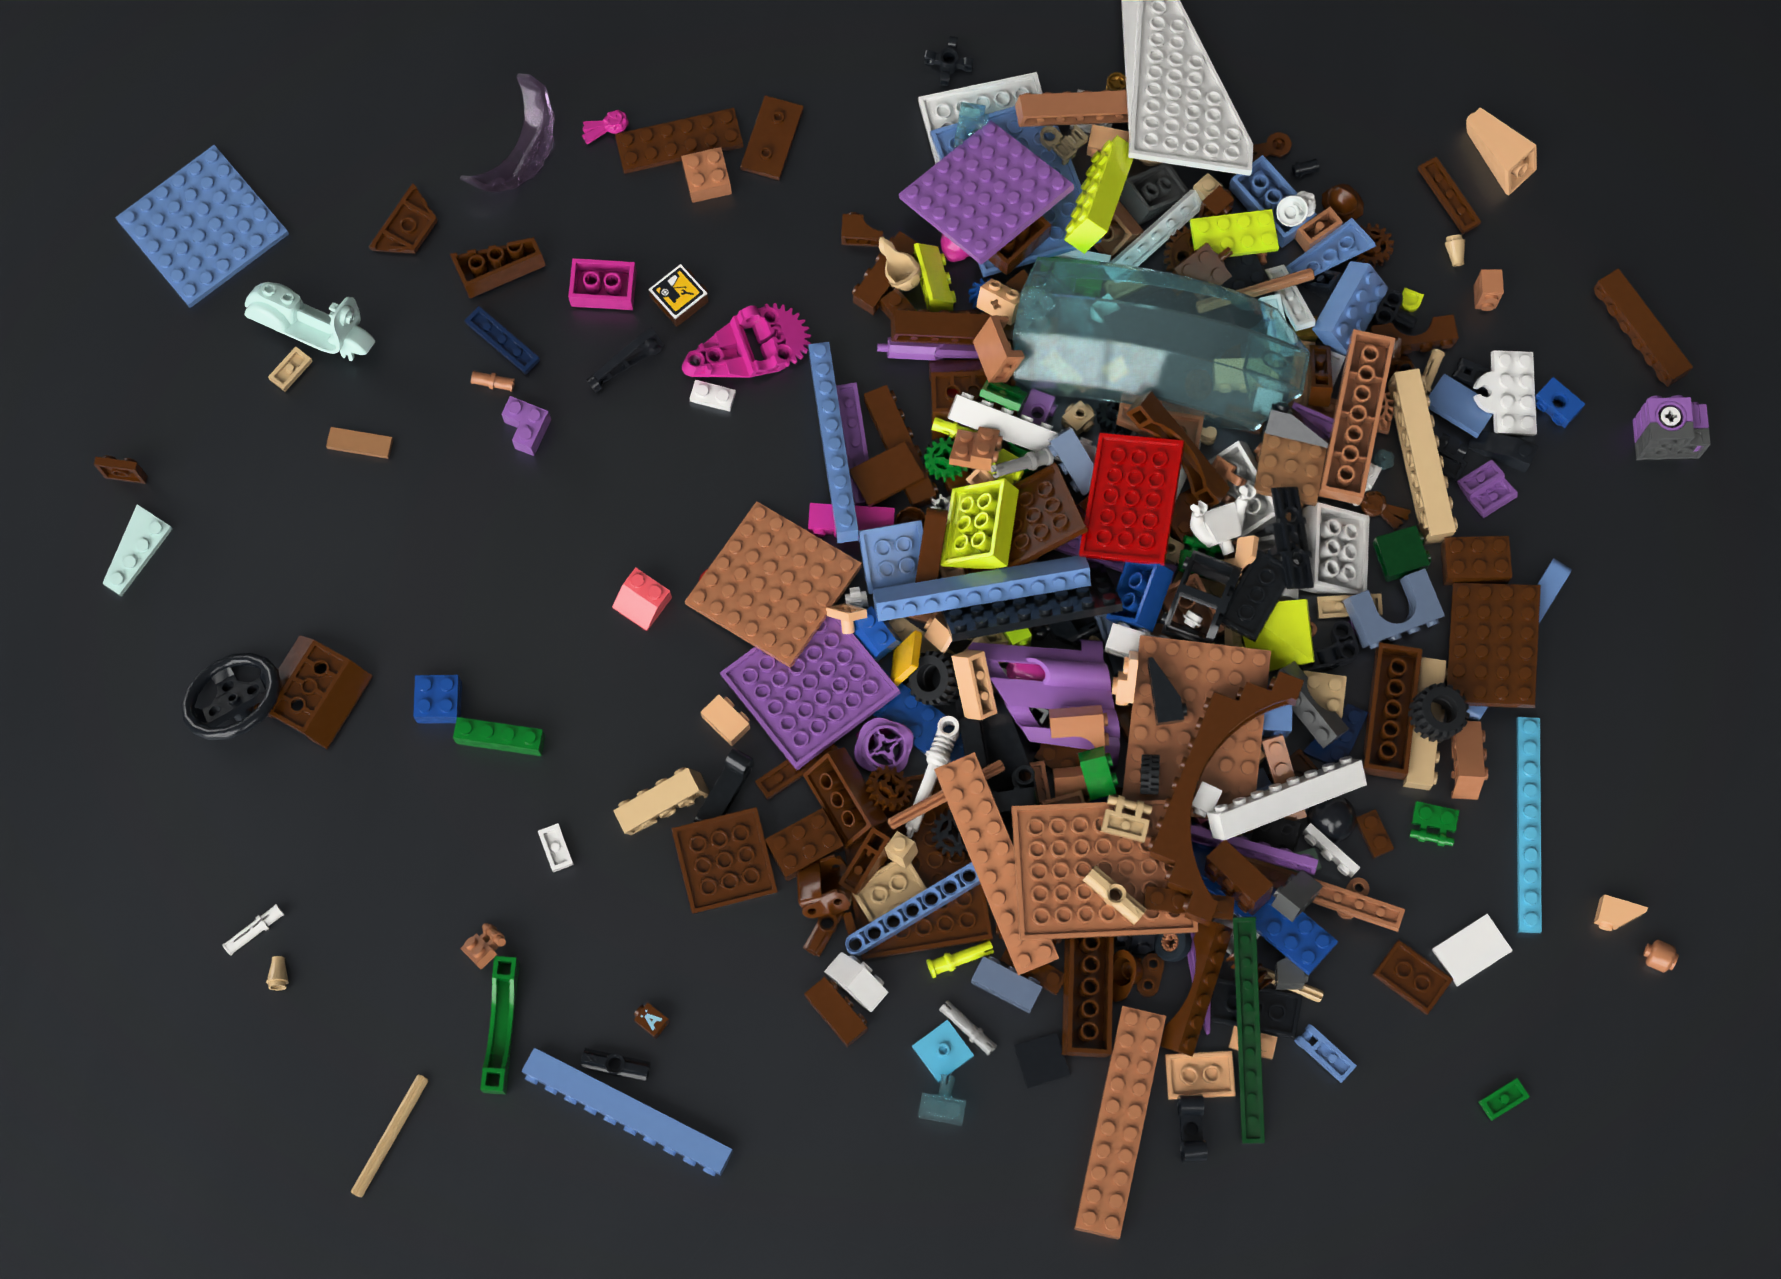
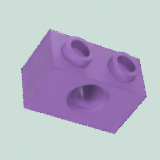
M1032 388L1020 418L1023 414L1033 418V423L1041 425V422L1047 423L1049 416L1053 417L1057 408L1055 397ZM1035 412H1039L1043 416L1041 418H1035L1032 416V414Z

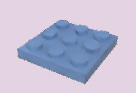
M922 520L858 530L868 594H873L872 590L915 583L923 535Z

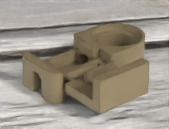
M1076 124L1073 126L1071 134L1068 137L1065 135L1064 139L1063 135L1053 126H1046L1040 132L1041 144L1048 151L1053 150L1062 159V165H1066L1070 158L1076 157L1077 150L1088 141V136ZM1045 133H1052L1055 138L1052 141H1047L1043 135Z

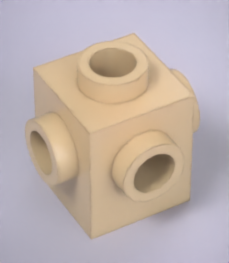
M1081 400L1077 404L1072 403L1065 410L1061 424L1065 428L1070 426L1076 436H1079L1083 431L1086 433L1093 427L1094 410L1089 404H1084Z

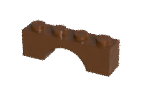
M1454 314L1433 317L1429 329L1416 336H1409L1399 332L1392 323L1371 326L1369 331L1370 333L1389 337H1400L1402 339L1401 355H1407L1412 353V351L1418 350L1428 352L1433 348L1439 347L1441 349H1449L1456 344L1459 338Z

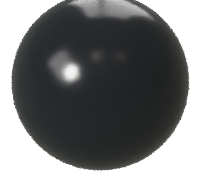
M1337 796L1309 807L1307 824H1313L1330 841L1337 843L1345 840L1353 832L1356 825V812L1353 805L1346 798Z

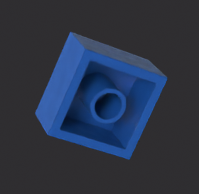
M415 675L413 717L418 724L456 723L457 717H461L462 681L459 675Z

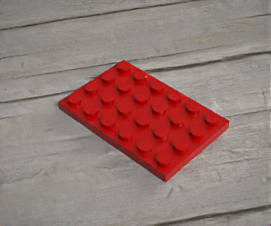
M1099 433L1084 521L1088 532L1082 534L1079 550L1080 557L1165 566L1183 458L1184 440Z

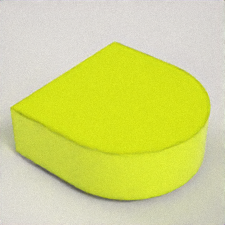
M1404 288L1401 308L1406 312H1415L1420 307L1424 294Z

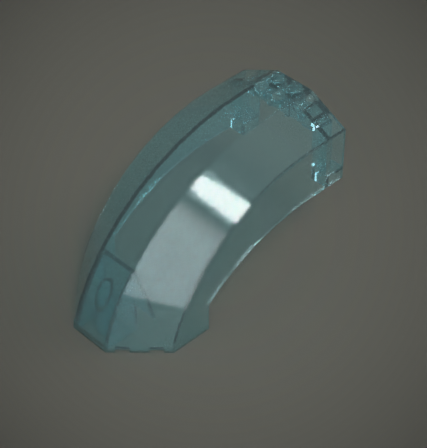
M1037 257L1021 291L1013 330V350H1022L1025 356L1014 372V380L1029 390L1033 388L1049 395L1097 399L1133 404L1137 398L1152 391L1168 411L1203 416L1204 420H1207L1217 428L1256 431L1262 426L1261 424L1269 417L1272 403L1277 404L1281 402L1288 404L1294 398L1297 399L1303 394L1310 352L1280 311L1261 300L1229 288L1186 276L1148 268L1090 260Z

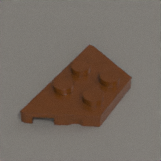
M411 184L369 245L370 250L415 254L438 220L415 184Z

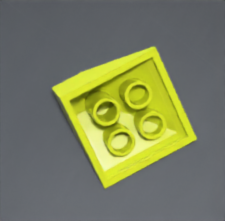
M1307 599L1278 601L1256 642L1243 636L1246 648L1271 651L1269 672L1282 669L1294 661L1298 666L1315 662Z

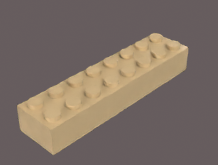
M1417 368L1395 372L1387 383L1388 391L1391 392L1390 399L1394 400L1392 407L1395 410L1393 414L1419 530L1424 537L1423 545L1440 543L1445 537H1452L1456 529H1458L1456 517L1452 515L1453 501L1451 496H1448L1446 489L1448 488L1447 476L1443 475L1444 461L1437 449L1439 447V439L1437 435H1434V417L1430 415L1428 409L1430 407V399L1428 394L1425 395L1424 391L1426 385L1425 377L1420 373V369Z

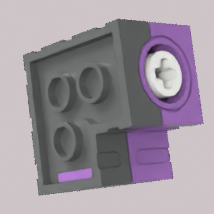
M1675 395L1670 398L1651 396L1643 404L1636 418L1633 419L1636 460L1700 459L1711 445L1707 405L1691 402V397H1683L1682 395Z

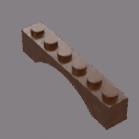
M1152 391L1137 398L1126 414L1140 430L1146 431L1157 438L1184 440L1181 465L1186 472L1192 494L1198 501L1201 500L1207 504L1208 508L1220 503L1230 489L1228 484Z
M1213 921L1210 927L1198 923V932L1195 933L1193 939L1196 950V968L1192 987L1181 1009L1166 1024L1160 1043L1161 1047L1193 1057L1232 935V928Z

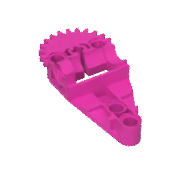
M776 303L772 307L768 304H765L762 308L748 306L740 310L736 316H733L730 323L717 331L704 344L701 343L697 350L690 351L682 364V370L690 377L750 378L779 372L788 367L790 361L796 364L797 358L803 359L802 353H807L808 349L805 347H809L808 344H810L807 339H810L811 335L805 333L809 330V327L802 326L805 323V319L798 320L799 313L792 315L793 308L785 311V305L783 304L780 309H778ZM753 328L758 344H762L760 350L764 358L763 361L755 360L744 329Z

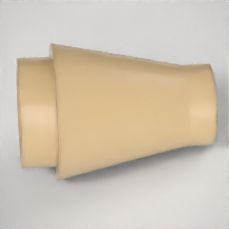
M1462 235L1446 237L1444 244L1452 266L1464 265L1465 239H1463Z
M272 957L266 981L270 990H285L286 985L289 983L285 957Z

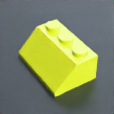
M921 243L914 244V258L921 266L920 284L927 310L930 312H939L941 310L953 311L956 296L954 290L950 291L949 288L951 278L949 272L944 270L946 265L944 253L940 254L938 246Z

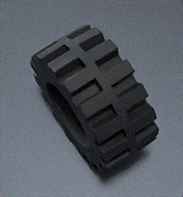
M1142 754L1140 794L1158 795L1160 755Z

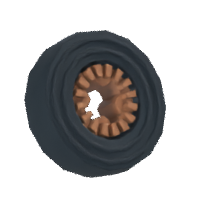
M1190 933L1156 934L1154 938L1155 952L1165 961L1177 962L1183 960L1191 949ZM1173 939H1175V940H1176V941H1175L1176 943H1174L1173 945H1170V941H1172Z

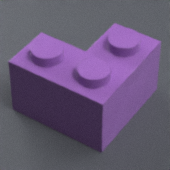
M510 396L501 415L504 423L517 428L512 439L515 449L535 456L551 421L549 411Z

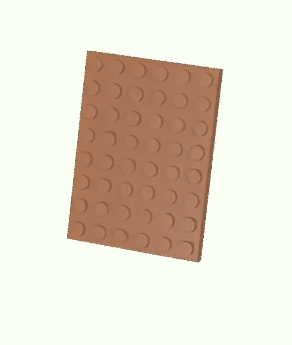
M1140 635L1139 661L1134 701L1132 703L1122 796L1131 801L1167 800L1168 796L1172 797L1175 791L1171 789L1176 776L1180 777L1183 771L1179 769L1184 756L1188 758L1190 750L1187 749L1191 737L1196 738L1198 730L1195 729L1199 717L1204 718L1206 713L1203 707L1207 697L1211 698L1213 692L1236 700L1239 688H1244L1246 681L1267 689L1271 651ZM1148 658H1154L1180 695L1182 703H1186L1187 716H1184L1183 722L1156 726L1147 665ZM1264 714L1238 729L1216 751L1198 782L1194 798L1202 781L1222 790L1216 806L1231 804L1233 799L1249 797L1251 792L1256 791ZM1142 754L1160 755L1158 795L1140 794ZM1191 808V818L1208 820L1207 815L1205 818L1193 813L1194 809Z
M1166 800L1143 801L1144 804L1152 806L1151 814L1142 813L1141 817L1150 820L1144 843L1100 832L1105 810H1115V805L1107 804V802L1012 806L1020 941L1197 933L1198 922L1185 918L1184 914L1146 910L1142 917L1133 925L1113 906L1106 904L1099 894L1082 881L1096 865L1114 882L1122 885L1126 892L1142 906L1146 886L1171 889L1167 887L1168 880L1165 879L1169 866H1174L1151 858V850L1148 849L1152 836L1156 838L1159 830L1156 829V825L1160 816L1164 817L1167 810L1163 809ZM1123 808L1122 813L1134 816V810ZM1113 889L1110 890L1109 895L1111 899L1119 900V892Z

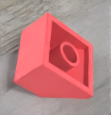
M635 567L623 583L612 608L648 631L670 602L672 595L669 589Z

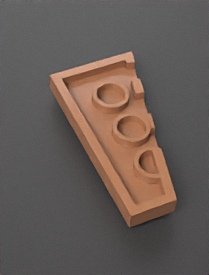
M1120 403L1116 425L1147 437L1157 438L1146 431L1140 430L1126 414L1132 404ZM1168 411L1197 448H1199L1204 417Z

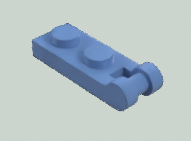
M1308 1024L1304 1029L1305 1032L1295 1038V1043L1342 1083L1357 1065L1314 1026ZM1312 1037L1317 1040L1314 1046L1308 1043Z

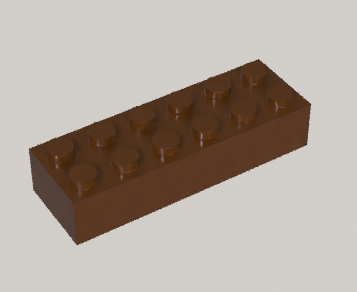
M1380 642L1375 649L1362 756L1365 774L1404 780L1408 775L1414 726H1411L1409 722L1412 720V717H1408V712L1412 710L1409 706L1418 692L1422 649Z
M1114 936L1065 939L1062 1055L1106 1058L1112 1054Z

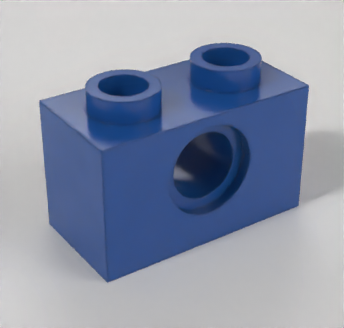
M1554 377L1535 396L1536 407L1551 416L1555 424L1564 428L1570 424L1585 406L1582 400ZM1553 401L1560 402L1562 407L1555 406Z

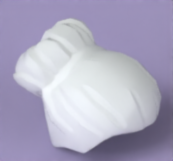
M1300 191L1297 195L1284 197L1277 205V219L1283 225L1289 227L1302 224L1307 217L1315 213V195L1306 191Z

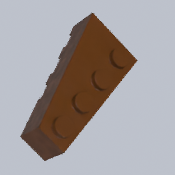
M534 237L507 242V245L497 247L492 245L484 250L476 251V249L467 250V253L450 254L469 298H473L546 266Z

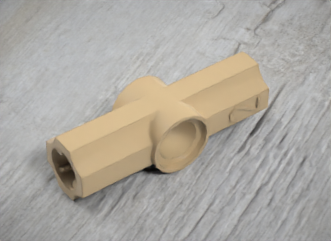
M1096 865L1082 880L1099 894L1106 904L1113 906L1133 925L1147 910L1128 894L1122 885L1114 882ZM1110 890H1117L1120 894V899L1117 901L1111 899L1109 895Z

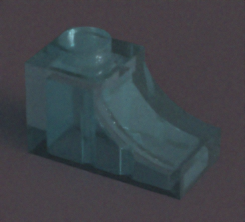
M961 102L954 148L963 145L966 139L987 125L989 114L985 113L986 105Z

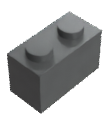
M1301 870L1296 876L1292 874L1287 879L1285 887L1281 885L1275 891L1273 896L1276 898L1271 906L1293 922L1315 900L1323 885L1304 870Z

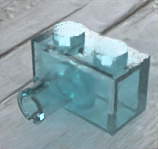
M941 1074L938 1094L922 1093L918 1118L962 1126L966 1100L952 1097L955 1076L949 1075L948 1084H946L947 1075Z

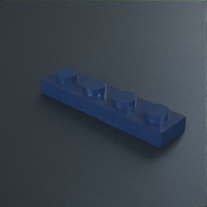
M480 306L464 320L471 329L525 375L540 361V358Z

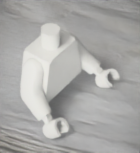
M1244 485L1240 486L1239 491L1241 494L1235 502L1208 510V505L1201 500L1198 501V506L1195 504L1191 505L1190 509L1193 512L1190 528L1201 543L1205 544L1208 548L1219 545L1223 556L1235 552L1231 540L1242 534L1245 509L1249 499L1256 495V489L1252 485H1249L1248 488Z

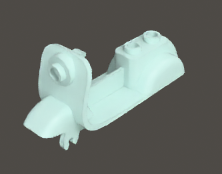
M261 283L255 286L246 298L245 307L247 308L245 316L321 351L332 354L340 351L343 358L348 355L349 361L354 359V353L359 355L367 354L375 343L372 335L358 326L361 316L356 300L353 297L344 298L340 305L332 303L329 307V310H331L330 314L304 304L298 294L279 283Z

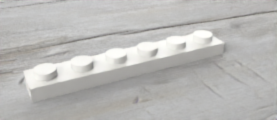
M1196 190L1187 192L1105 266L1115 283L1122 282L1162 246L1171 235L1173 236L1177 229L1182 228L1200 211L1202 201Z

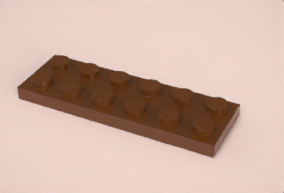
M734 108L615 134L624 174L680 162L683 155L721 147L722 152L743 148V141Z

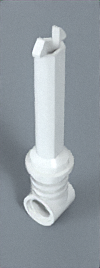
M945 716L938 722V729L933 740L934 742L931 745L932 747L925 753L928 767L913 805L932 795L938 779L934 769L951 762V748H954L953 743L960 736L959 723L952 716ZM948 725H952L955 728L951 733H946L943 729ZM924 814L906 823L905 828L907 829L906 835L908 838H912L914 832H918Z

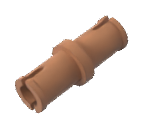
M473 371L471 384L488 386L489 389L493 390L498 388L513 392L515 379L497 376V373L486 374Z

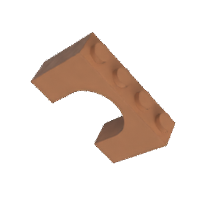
M1102 705L1049 709L1051 738L1082 737L1090 741L1095 748L1104 746L1105 749V746H1109V735L1104 733V726H1108L1107 713H1103ZM1081 766L1053 768L1055 798L1082 790L1083 795H1089Z

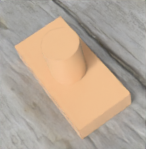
M843 603L826 607L827 616L841 620L843 634L854 633V621L867 618V609Z

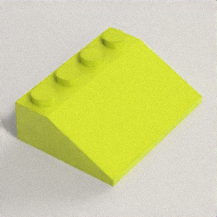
M1006 479L953 488L940 565L942 567L987 570L1008 567L1019 490Z

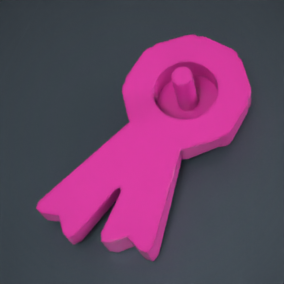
M615 110L608 112L602 121H584L582 129L585 134L582 137L586 144L591 143L606 132L617 134L624 131L629 124L626 113Z

